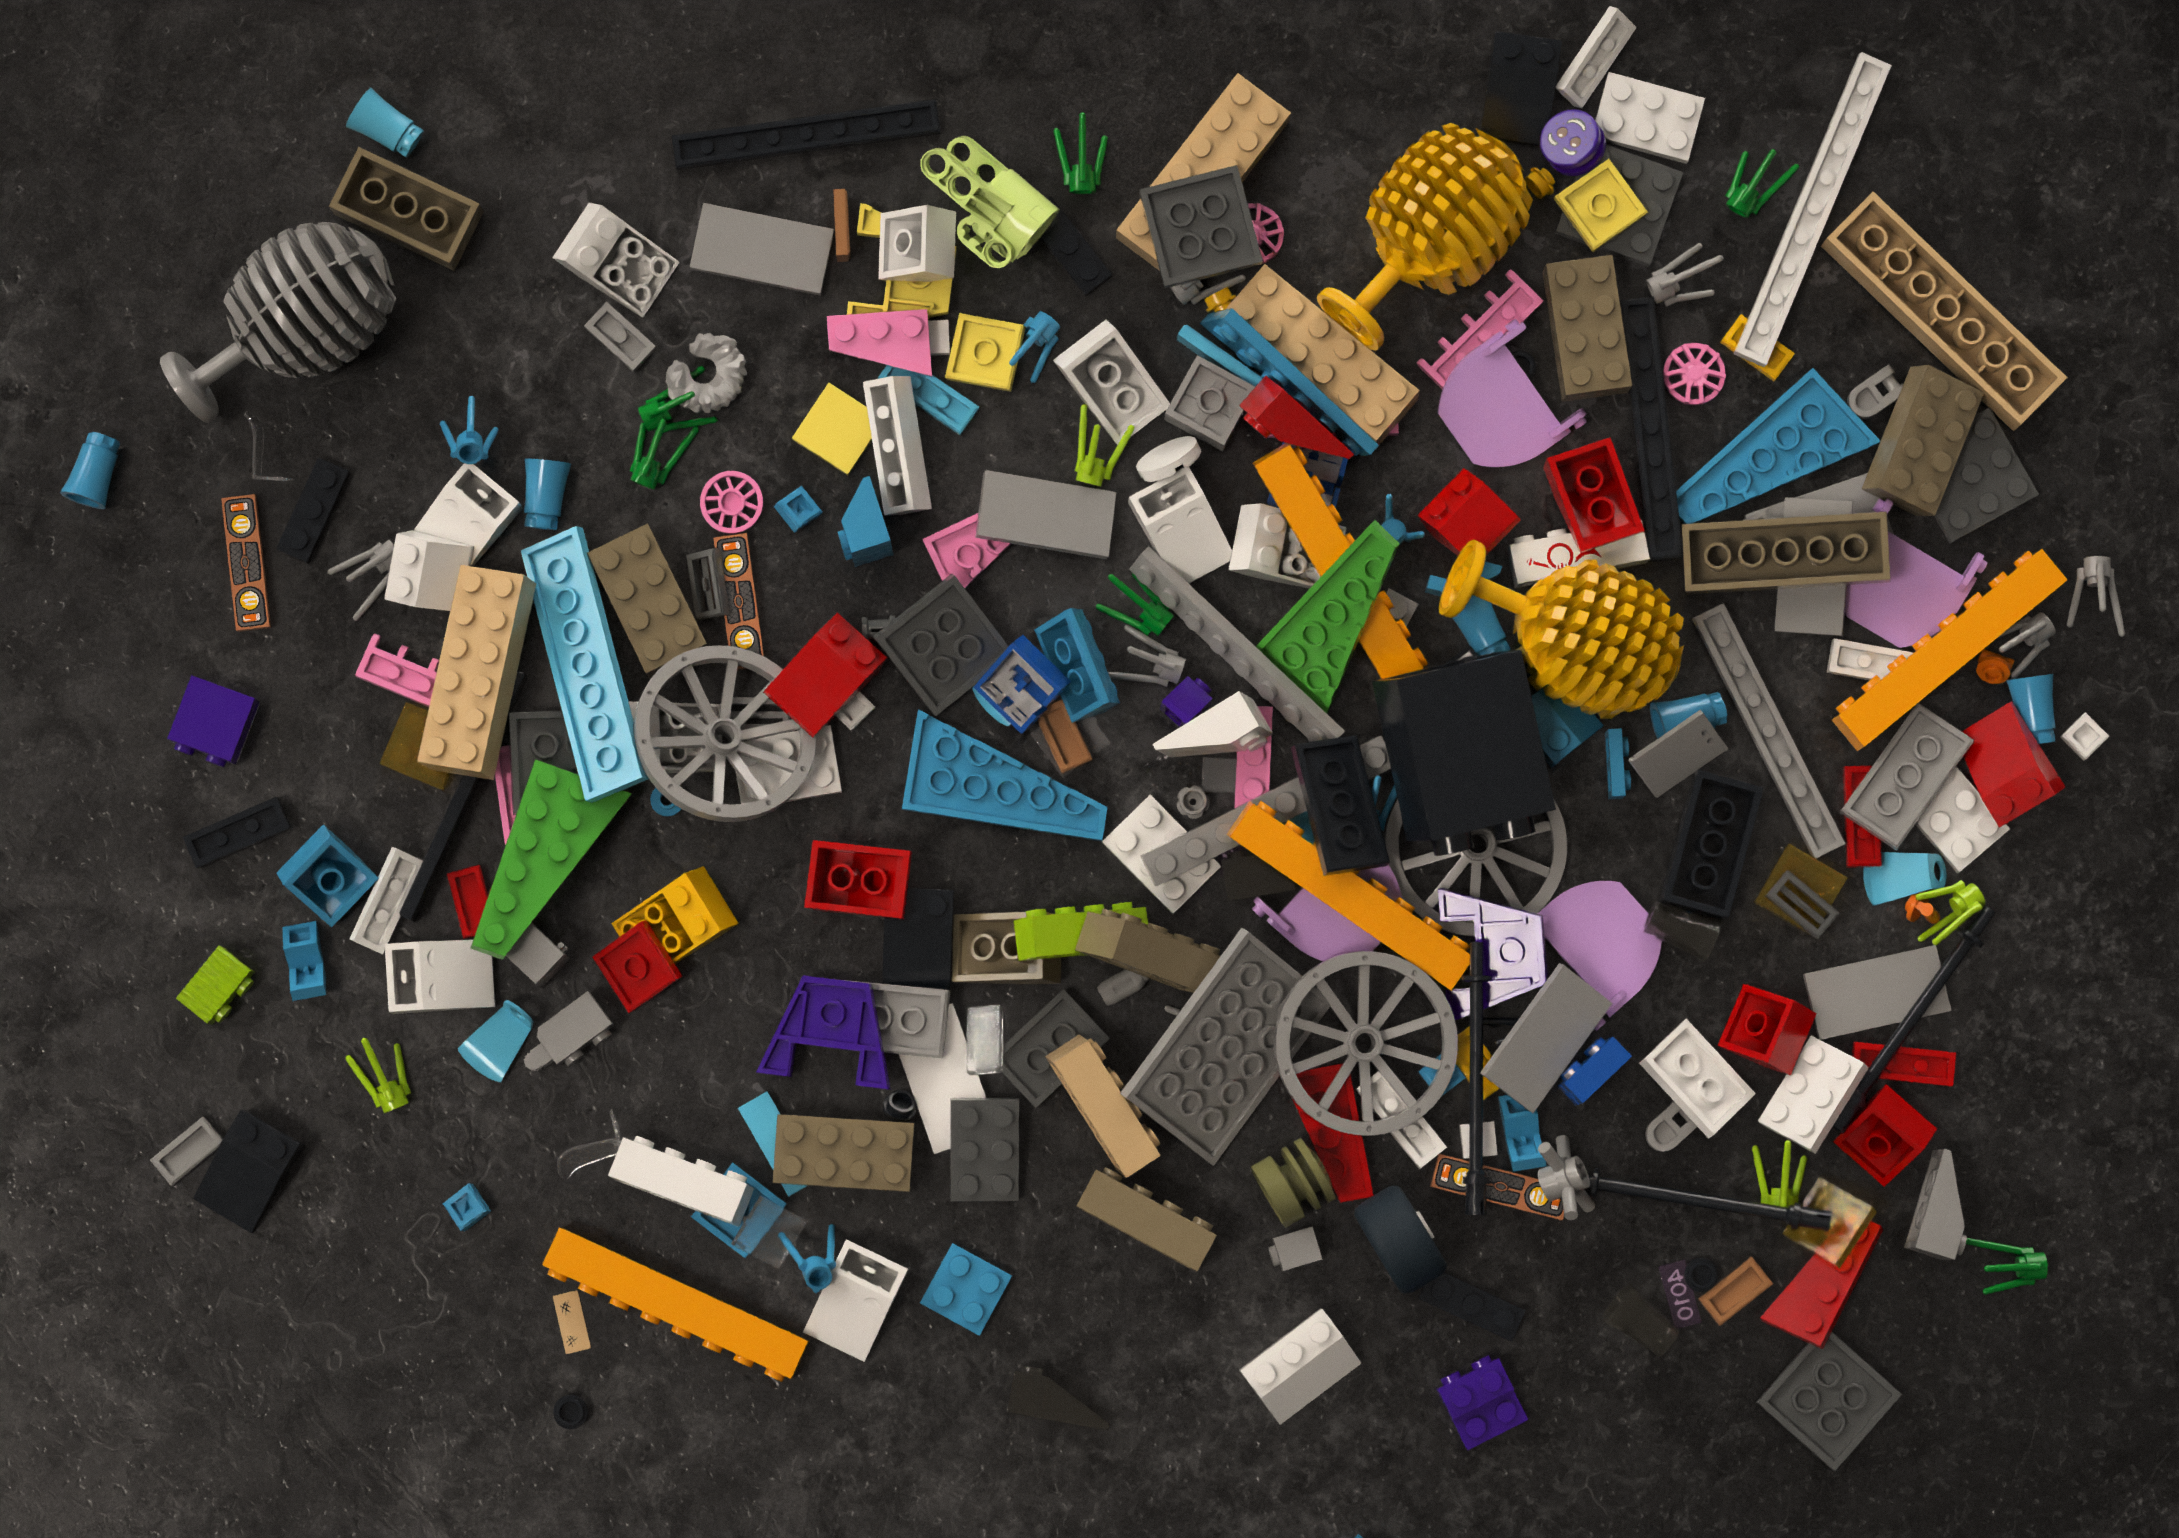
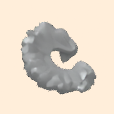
M699 333L696 336L695 342L689 344V350L694 357L707 358L713 361L716 366V375L709 383H697L692 379L687 364L674 360L666 372L668 396L671 400L693 391L695 396L680 404L684 408H690L695 413H700L702 410L705 413H711L712 410L718 411L722 406L728 407L730 402L735 400L737 394L741 393L742 384L744 383L743 376L747 375L745 369L746 360L736 347V340L725 335L713 336L711 333L704 335Z

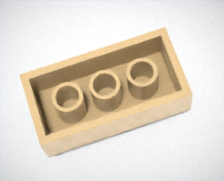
M1077 1035L1045 1056L1119 1173L1127 1178L1161 1156L1156 1149L1160 1145L1158 1138L1150 1127L1148 1128L1145 1124L1141 1125L1138 1118L1143 1116L1139 1108L1120 1094V1090L1124 1088V1085L1114 1070H1111L1109 1066L1105 1068L1102 1061L1106 1059V1056L1096 1041H1093L1091 1038L1087 1040L1081 1035Z

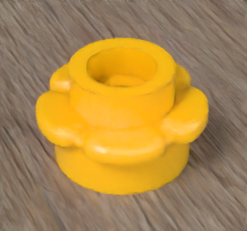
M1536 167L1531 168L1532 173L1525 177L1526 185L1530 191L1540 199L1545 195H1552L1554 193L1553 185L1555 180L1551 173L1545 168L1541 170Z
M1228 287L1204 299L1208 306L1206 311L1211 312L1214 310V312L1225 310L1231 301L1236 298V295H1232Z

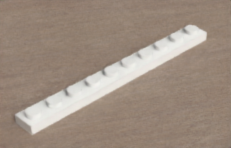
M1863 52L1858 55L1733 353L1734 355L1762 367L1767 365L1892 65Z

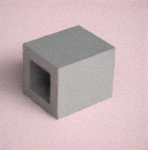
M1313 1227L1272 1238L1273 1246L1268 1247L1273 1266L1280 1265L1281 1271L1322 1259Z

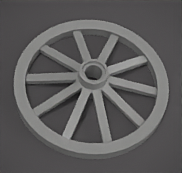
M717 645L686 651L665 663L653 675L637 704L633 725L634 738L638 756L646 775L665 798L684 811L701 818L719 822H740L756 819L771 813L785 804L796 793L811 768L815 755L816 736L812 738L793 719L741 730V727L768 700L769 697L763 692L783 670L781 667L753 651L733 646ZM708 663H727L718 719L693 667ZM741 666L758 673L770 682L732 720L730 719L737 667ZM680 672L683 673L706 724L658 694L663 686ZM654 705L701 736L650 737L652 706ZM799 730L800 750L797 762L743 743ZM715 735H723L727 738L729 744L718 742ZM700 747L703 749L673 778L663 769L654 752V749ZM738 754L792 774L778 790L768 795ZM709 759L714 760L712 802L701 799L681 787ZM726 759L757 801L736 805L723 804Z
M1397 799L1386 826L1385 845L1390 860L1388 865L1397 879L1402 899L1415 907L1414 914L1422 920L1428 916L1443 927L1442 931L1459 936L1475 937L1474 920L1468 922H1440V913L1433 910V908L1439 901L1438 888L1448 890L1469 863L1471 864L1469 895L1480 898L1482 864H1484L1510 907L1537 914L1556 891L1566 864V828L1557 803L1554 800L1556 810L1544 812L1548 821L1534 824L1536 832L1532 834L1496 840L1493 826L1471 831L1472 836H1480L1485 840L1486 849L1483 853H1474L1469 849L1453 854L1434 856V852L1400 861L1399 835L1403 821ZM1551 831L1553 845L1550 868L1500 848L1497 844ZM1460 855V859L1424 903L1410 886L1404 871ZM1493 856L1546 878L1539 892L1526 906L1523 907L1492 858Z
M1373 951L1350 952L1337 955L1316 965L1298 980L1283 1002L1276 1022L1274 1034L1275 1060L1278 1072L1289 1095L1311 1118L1324 1126L1347 1134L1366 1136L1386 1134L1402 1129L1417 1121L1443 1095L1456 1064L1458 1052L1457 1027L1453 1012L1444 993L1429 975L1407 960L1387 953ZM1370 965L1385 967L1404 975L1405 977L1369 1024ZM1352 966H1358L1357 1024L1324 979L1336 971ZM1413 983L1425 993L1435 1009V1013L1379 1031ZM1314 986L1318 988L1347 1029L1346 1032L1295 1017L1302 1000ZM1440 1023L1442 1035L1440 1060L1384 1044L1386 1040ZM1291 1026L1341 1041L1343 1045L1292 1064L1290 1055ZM1366 1033L1371 1039V1046L1367 1051L1361 1053L1356 1048L1355 1042L1360 1034ZM1380 1054L1437 1070L1430 1086L1417 1101L1381 1058ZM1348 1055L1317 1104L1304 1090L1296 1074ZM1357 1062L1359 1065L1362 1121L1344 1119L1327 1111ZM1369 1062H1372L1408 1107L1407 1109L1389 1118L1374 1121Z

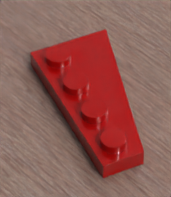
M1342 1064L1306 1070L1296 1074L1307 1094L1318 1104ZM1349 1074L1327 1111L1344 1119L1359 1121L1351 1074ZM1292 1099L1315 1151L1331 1179V1185L1339 1203L1374 1196L1362 1135L1347 1134L1324 1126L1306 1114Z
M1851 1212L1760 1317L1762 1322L1823 1349L1883 1231L1882 1226Z

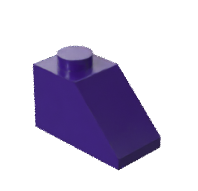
M1187 676L1162 700L1160 710L1178 727H1181L1201 715L1212 703L1213 698L1209 696L1212 690L1199 678L1193 681Z

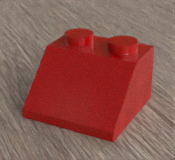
M1465 468L1417 515L1432 537L1457 556L1465 545L1473 539L1485 546L1487 555L1521 521L1482 480Z
M1743 984L1717 1046L1759 1065L1791 1076L1817 1013L1795 1000Z
M1885 1084L1867 1102L1863 1111L1860 1110L1856 1114L1844 1134L1840 1133L1833 1142L1885 1187L1925 1149L1937 1128Z

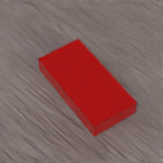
M481 865L447 873L463 939L475 936L488 898Z

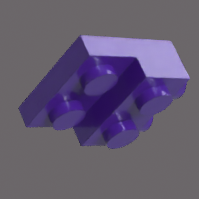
M1489 1355L1471 1363L1473 1370L1462 1376L1459 1371H1455L1440 1379L1442 1386L1436 1388L1466 1450L1528 1420L1499 1358L1491 1360Z

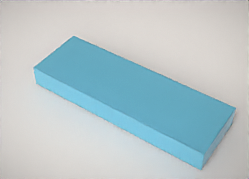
M1184 325L1179 331L1177 340L1200 357L1255 387L1263 379L1190 326Z
M886 365L878 376V379L890 376H911L915 405L960 436L980 409L979 406L934 375L930 377Z
M767 1091L742 1105L738 1110L773 1169L777 1114H780ZM781 1184L788 1197L807 1187L806 1185Z

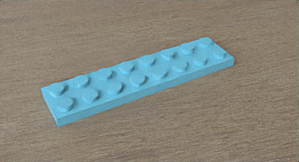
M575 526L521 550L527 577L536 583L533 600L585 801L593 803L649 778L642 767L636 749L634 721L593 564L587 554L589 549L584 530L581 527Z

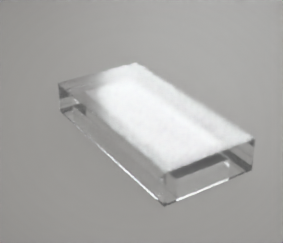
M1000 1005L967 1008L966 1072L969 1075L1002 1072L1003 1008Z

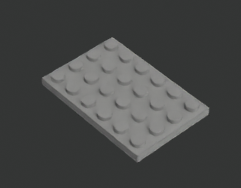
M1241 928L1120 1094L1205 1161L1214 1166L1280 1076L1274 1051L1276 1022L1284 1000L1297 981L1303 976L1250 932ZM1314 986L1302 1000L1295 1017L1319 1023L1330 1005ZM1291 1026V1059L1311 1032Z

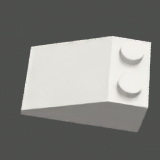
M1107 320L1103 321L1053 360L1117 445L1129 425L1134 426L1132 436L1167 410L1170 405L1118 330Z
M1238 691L1153 743L1155 750L1169 757L1240 752L1247 749L1252 752L1267 743L1266 738L1272 735L1273 732L1255 701Z

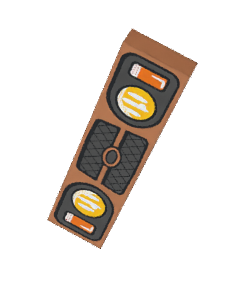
M251 494L221 498L236 631L243 632L271 628L257 496Z
M747 533L713 538L714 546L721 551L730 615L724 616L728 646L743 648L764 656ZM741 666L737 667V671L747 669Z
M1438 1154L1430 1187L1466 1196V1184L1462 1182L1463 1176H1466V1173L1469 1171V1161ZM1483 1165V1171L1486 1173V1176L1490 1177V1184H1486L1487 1202L1563 1220L1562 1198L1549 1201L1541 1189L1539 1179Z

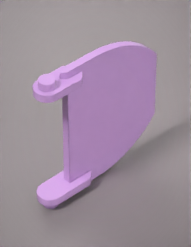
M1517 319L1505 325L1508 330L1506 333L1503 334L1502 331H1499L1468 353L1449 375L1440 396L1438 415L1470 461L1476 465L1505 467L1526 462L1540 455L1571 432L1569 427L1572 425L1578 429L1587 422L1584 418L1587 413L1581 408L1559 423L1505 344L1527 328L1524 322L1519 323Z
M1879 498L1872 510L1875 512H1887L1888 514L1893 501L1888 498L1883 501ZM1888 532L1891 582L1847 585L1845 616L1899 648L1911 646L1927 633L1930 637L1941 630L1937 625L1951 613L1956 615L1977 580L1974 574L1976 571L1981 574L1987 566L1988 562L1983 560V554L1977 552L1961 575Z
M1389 865L1360 870L1357 876L1367 883L1372 877L1385 886L1388 890L1384 895L1394 902L1398 897L1402 898L1397 879ZM1304 888L1292 898L1279 914L1260 897L1257 896L1253 900L1255 906L1252 910L1259 917L1262 918L1266 913L1269 916L1266 921L1300 951L1315 959L1325 961L1345 953L1373 951L1380 943L1379 940Z
M1594 881L1575 886L1557 896L1537 913L1543 915L1545 940L1582 980L1612 1003L1605 1013L1609 1018L1641 990L1655 969L1661 950L1662 928L1620 882ZM1602 1018L1594 1029L1597 1031L1606 1021Z

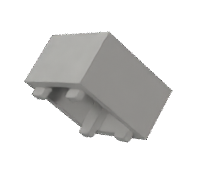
M1197 355L1166 410L1164 420L1223 452L1245 413L1239 405L1255 386Z
M533 923L528 926L506 955L526 976L541 988L570 959L565 954L569 950L566 945L560 942L556 946Z

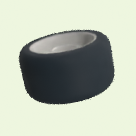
M1399 1186L1385 1188L1357 1206L1354 1212L1356 1220L1401 1293H1412L1445 1272L1447 1264L1432 1240L1434 1238L1433 1233L1419 1211L1415 1212Z

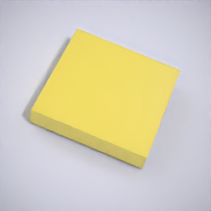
M1610 159L1597 166L1554 197L1556 203L1592 252L1648 213Z
M959 313L945 378L950 381L1011 392L1018 362L1011 366L1009 361L1022 346L1026 327L1022 324Z
M828 383L793 435L792 440L849 476L872 441L867 407L831 383Z

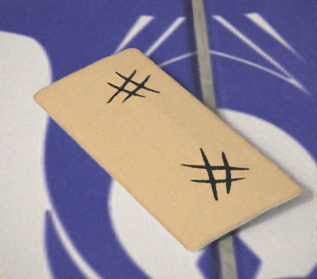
M575 1290L553 1296L565 1353L569 1354L590 1349L591 1345L578 1291Z

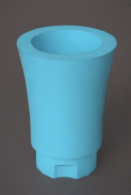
M369 88L361 97L346 123L347 128L377 141L393 152H399L406 158L415 149L424 132L423 129L414 125L413 120L387 103L372 88Z

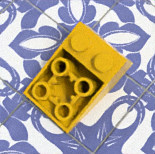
M704 866L684 873L611 923L620 937L641 921L647 920L675 964L739 924Z

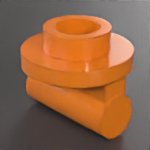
M1983 649L1978 656L1976 672L1987 683H2003L2010 676L2014 659Z
M1917 894L1911 895L1905 905L1907 920L1915 922L1920 915H1923L1931 924H1935L1940 920V914L1928 903L1929 899L1917 900Z

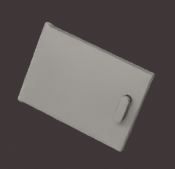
M1700 709L1630 757L1628 761L1652 794L1658 798L1728 750V747Z

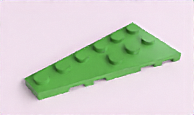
M1376 520L1365 529L1256 646L1326 714L1330 710L1400 544Z
M535 759L470 949L503 960L620 808L629 799L631 793L621 790L593 803L587 802L584 798L578 774Z

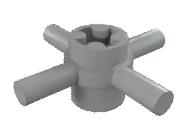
M1560 1135L1556 1138L1557 1152L1549 1142H1543L1539 1145L1538 1151L1549 1166L1538 1170V1179L1546 1198L1549 1201L1562 1198L1564 1217L1567 1220H1574L1578 1217L1577 1203L1584 1212H1591L1595 1208V1203L1584 1190L1590 1186L1589 1176L1584 1163L1578 1156L1571 1157L1569 1137Z

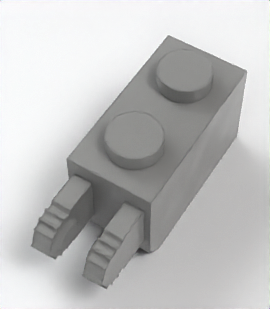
M589 991L538 1027L537 1038L541 1043L530 1050V1053H527L525 1059H523L525 1067L533 1072H539V1070L546 1068L554 1061L559 1066L564 1062L567 1066H570L584 1056L582 1049L593 1042L597 1046L612 1035L609 1029L615 1025Z

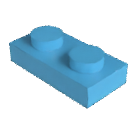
M1622 728L1608 729L1605 732L1608 800L1622 799L1626 796L1625 790L1631 789L1630 771L1624 770L1623 758L1629 756L1628 737H1622Z

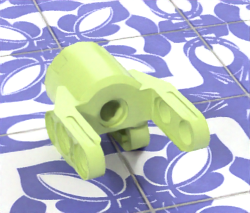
M960 136L949 142L947 150L943 148L931 149L921 158L920 167L923 174L962 208L971 213V215L962 219L957 226L959 240L993 268L1005 267L1010 262L1013 263L1016 259L1026 255L1049 228L1060 210L1013 169L1006 168L974 139L968 136ZM957 143H964L968 146L970 156L966 161H961L955 156L954 147ZM934 154L940 155L945 161V169L942 173H936L930 168L929 160ZM983 164L992 166L995 171V178L991 182H985L980 177L979 169ZM959 176L966 177L970 181L971 190L967 195L960 194L955 188V181ZM967 225H972L976 236H969L970 228ZM986 242L984 247L982 248L980 244ZM991 248L1006 259L1004 261L994 259Z

